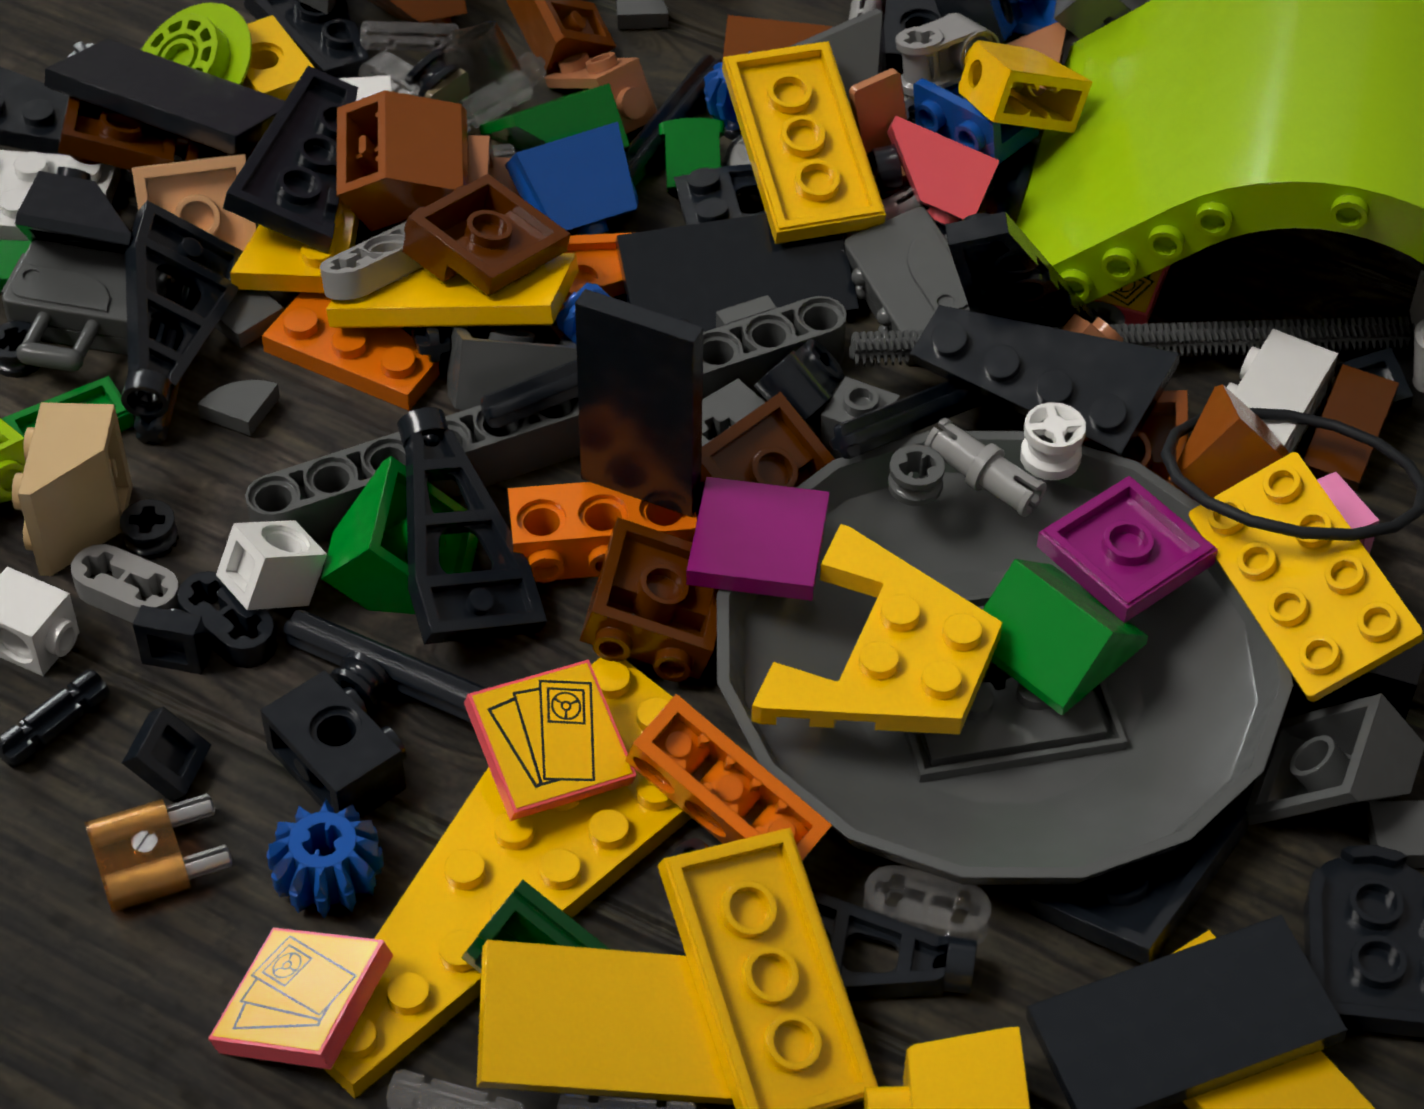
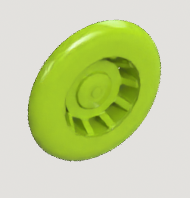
M201 3L183 9L167 19L153 32L141 50L242 85L251 62L252 39L244 18L235 9L221 3Z

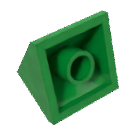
M1014 559L982 609L1003 622L1001 637L991 661L1061 716L1145 646L1148 640V635L1129 621L1124 623L1086 589L1052 564Z

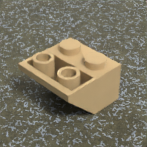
M41 402L35 427H28L25 431L23 448L26 463L23 473H16L14 475L12 503L15 510H22L24 546L26 550L33 551L40 576H53L70 565L74 557L84 548L103 544L121 533L120 517L129 506L133 485L114 404Z

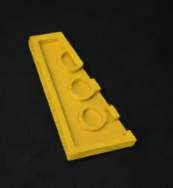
M339 199L334 222V234L328 254L259 225L230 272L231 282L238 286V290L324 293L320 265L328 258L355 246L360 219Z

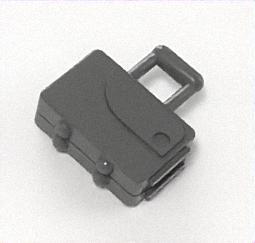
M914 208L886 220L883 224L870 227L846 238L844 243L845 253L849 259L852 273L851 279L854 283L857 300H865L880 324L878 328L880 333L882 331H887L888 333L893 330L894 332L901 330V332L904 330L909 332L911 330H916V332L918 330L924 331L939 305L970 311L948 246L947 234H942L925 208ZM909 357V365H910V366L913 365V362H912V358H911V357Z
M34 240L26 253H22L1 291L7 321H22L32 324L22 344L17 348L16 355L19 361L26 365L75 372L83 366L84 358L89 349L128 355L125 253L108 250L102 251L78 244L63 245L59 242ZM156 269L157 293L166 298L169 288L167 274ZM152 318L149 330V338L151 339L160 323ZM41 340L46 342L70 345L74 347L73 349L41 344L39 342Z

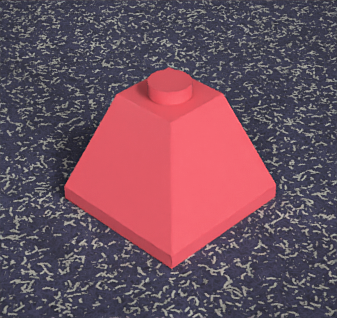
M895 116L887 134L891 143L896 147L899 161L917 202L929 207L928 213L934 222L944 226L945 224L959 222L970 215L977 214L1000 160Z

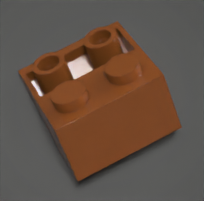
M384 90L337 108L336 196L371 232L407 220L408 216L418 208L426 207L449 195L459 186L469 184L467 110L462 104Z

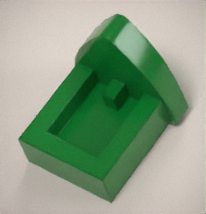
M681 118L664 121L659 124V136L665 140L667 192H676L674 181L676 176L690 174L692 171L700 168L714 169L721 167L720 138L725 134V124L723 121L712 118Z

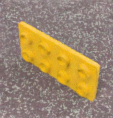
M1296 452L1286 455L1213 497L1254 516L1303 527L1351 529L1308 466ZM1202 505L1195 507L1189 512V518L1197 532L1218 549L1216 561L1309 701L1315 702L1423 641L1424 634L1422 628L1360 540L1300 539L1248 527Z

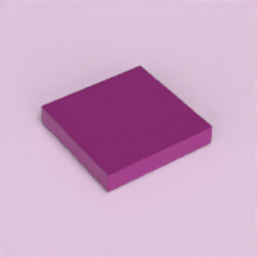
M1131 476L1124 478L1041 530L1038 534L1036 546L1124 623L1214 565L1218 552L1216 547Z
M706 477L686 570V585L812 601L829 508L830 492Z

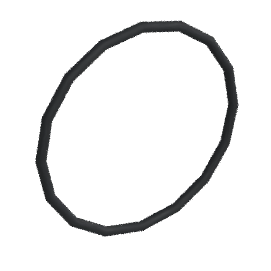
M1249 408L1261 420L1289 421L1331 430L1376 448L1405 469L1417 489L1411 509L1391 522L1354 529L1303 527L1254 516L1212 498L1182 475L1173 456L1179 438L1193 431L1201 414L1173 428L1161 452L1162 460L1174 484L1203 507L1256 529L1300 539L1355 541L1396 533L1424 514V478L1415 463L1383 439L1334 419L1286 409Z

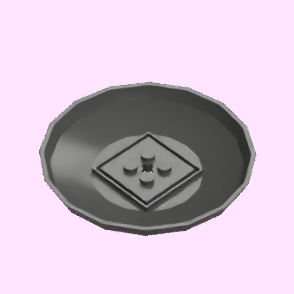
M926 431L888 443L852 459H844L842 457L832 460L797 487L830 492L829 508L812 601L719 589L717 593V684L759 764L831 823L832 826L830 828L855 848L962 885H1076L1168 852L1186 843L1264 771L1293 687L1291 673L1215 560L1214 565L1128 620L1148 635L1147 644L1062 716L991 661L960 735L875 730V722L837 720L834 728L809 727V719L777 717L776 725L752 722V704L773 662L833 681H839L877 600L876 597L820 580L821 563L840 524L853 528L980 609L984 608L1014 559L1052 564L1074 580L1036 547L1039 532L1128 476H1131L1197 531L1189 518V512L1201 504L1137 461L1081 445V463L1077 471L1068 478L1044 480L1033 476L1024 468L1020 461L1021 444L1025 438L1024 431L965 432L984 445L996 444L1004 450V458L1037 480H1042L1046 483V492L1038 506L1035 508L1030 503L1028 504L1032 508V513L1028 516H1021L1015 509L985 489L975 491L966 485L964 475L946 463L943 476V490L940 497L934 502L925 506H911L896 500L888 488L891 457L898 449L907 445L924 446L931 432ZM913 472V478L918 479L920 473ZM996 676L999 683L1005 684V689L995 690L991 682H985V677Z

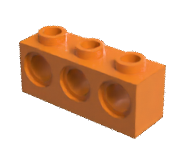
M592 482L508 488L513 552L524 554L531 566L535 582L546 583L563 579L599 577L610 535L617 517L693 542L697 523L696 512L693 517Z
M678 694L673 696L632 743L625 760L722 844L791 827L801 860L803 861L832 826L831 823Z

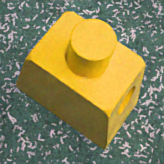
M978 40L967 51L964 58L965 68L958 85L959 93L990 121L1054 131L1075 132L1092 85L1091 80L1031 48ZM1040 85L1046 88L1041 96H1036L1031 89L1033 88L1038 92Z
M1006 1027L912 1045L906 1051L903 1086L865 1087L864 1109H1030L1020 1027Z

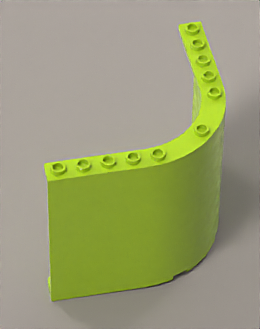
M1150 0L1071 44L1065 66L1091 80L1092 85L1074 133L1044 129L1016 225L1085 304L1211 245L1240 235L1272 229H1321L1351 234L1392 247L1424 264V0Z

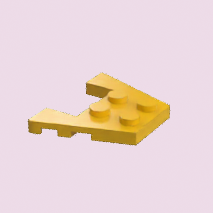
M840 524L821 563L820 580L876 597L877 600L839 681H833L773 662L752 704L751 721L758 724L776 725L777 717L809 719V727L834 728L837 720L875 722V730L960 735L999 643L1003 622L853 528Z

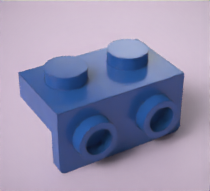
M921 78L913 84L915 120L917 125L1000 160L998 165L1039 135V128L990 121L959 93V83L943 89Z

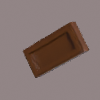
M1342 364L1321 417L1338 420L1380 437L1396 397L1399 382ZM1316 428L1303 461L1316 478L1337 472L1352 490L1358 491L1375 448L1337 432Z

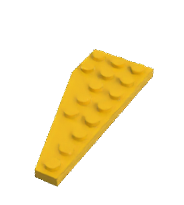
M600 657L591 666L626 751L629 753L632 743L673 697L627 660L616 662L607 661ZM488 767L374 938L384 940L393 957L332 1069L324 1070L356 1099L475 1000L481 993V974L461 957L522 879L573 918L692 819V817L635 770L637 776L630 785L510 821Z

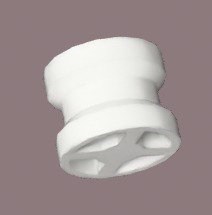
M1054 402L1037 405L1028 412L1024 422L1025 438L1021 444L1020 461L1028 472L1044 480H1060L1068 478L1077 471L1082 457L1081 445L1086 433V421L1081 413L1071 406Z

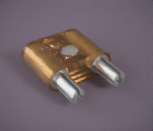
M203 794L165 806L163 799L84 822L112 913L191 888L189 880L232 866V856L226 845L182 857L173 831L175 827L215 814L214 803L209 794Z

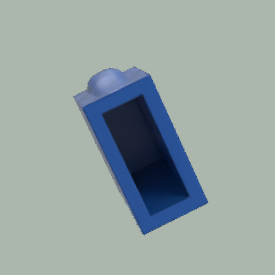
M618 122L517 152L505 164L520 197L568 231L570 235L607 234L610 232L608 224L624 220L638 208V195L629 172Z

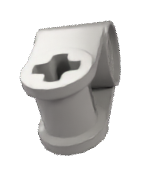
M951 13L922 26L908 28L899 32L896 36V49L902 53L903 73L901 79L903 93L914 96L913 84L921 78L943 89L959 83L965 68V55L972 45L978 40L1000 43L999 38L992 31L959 13Z

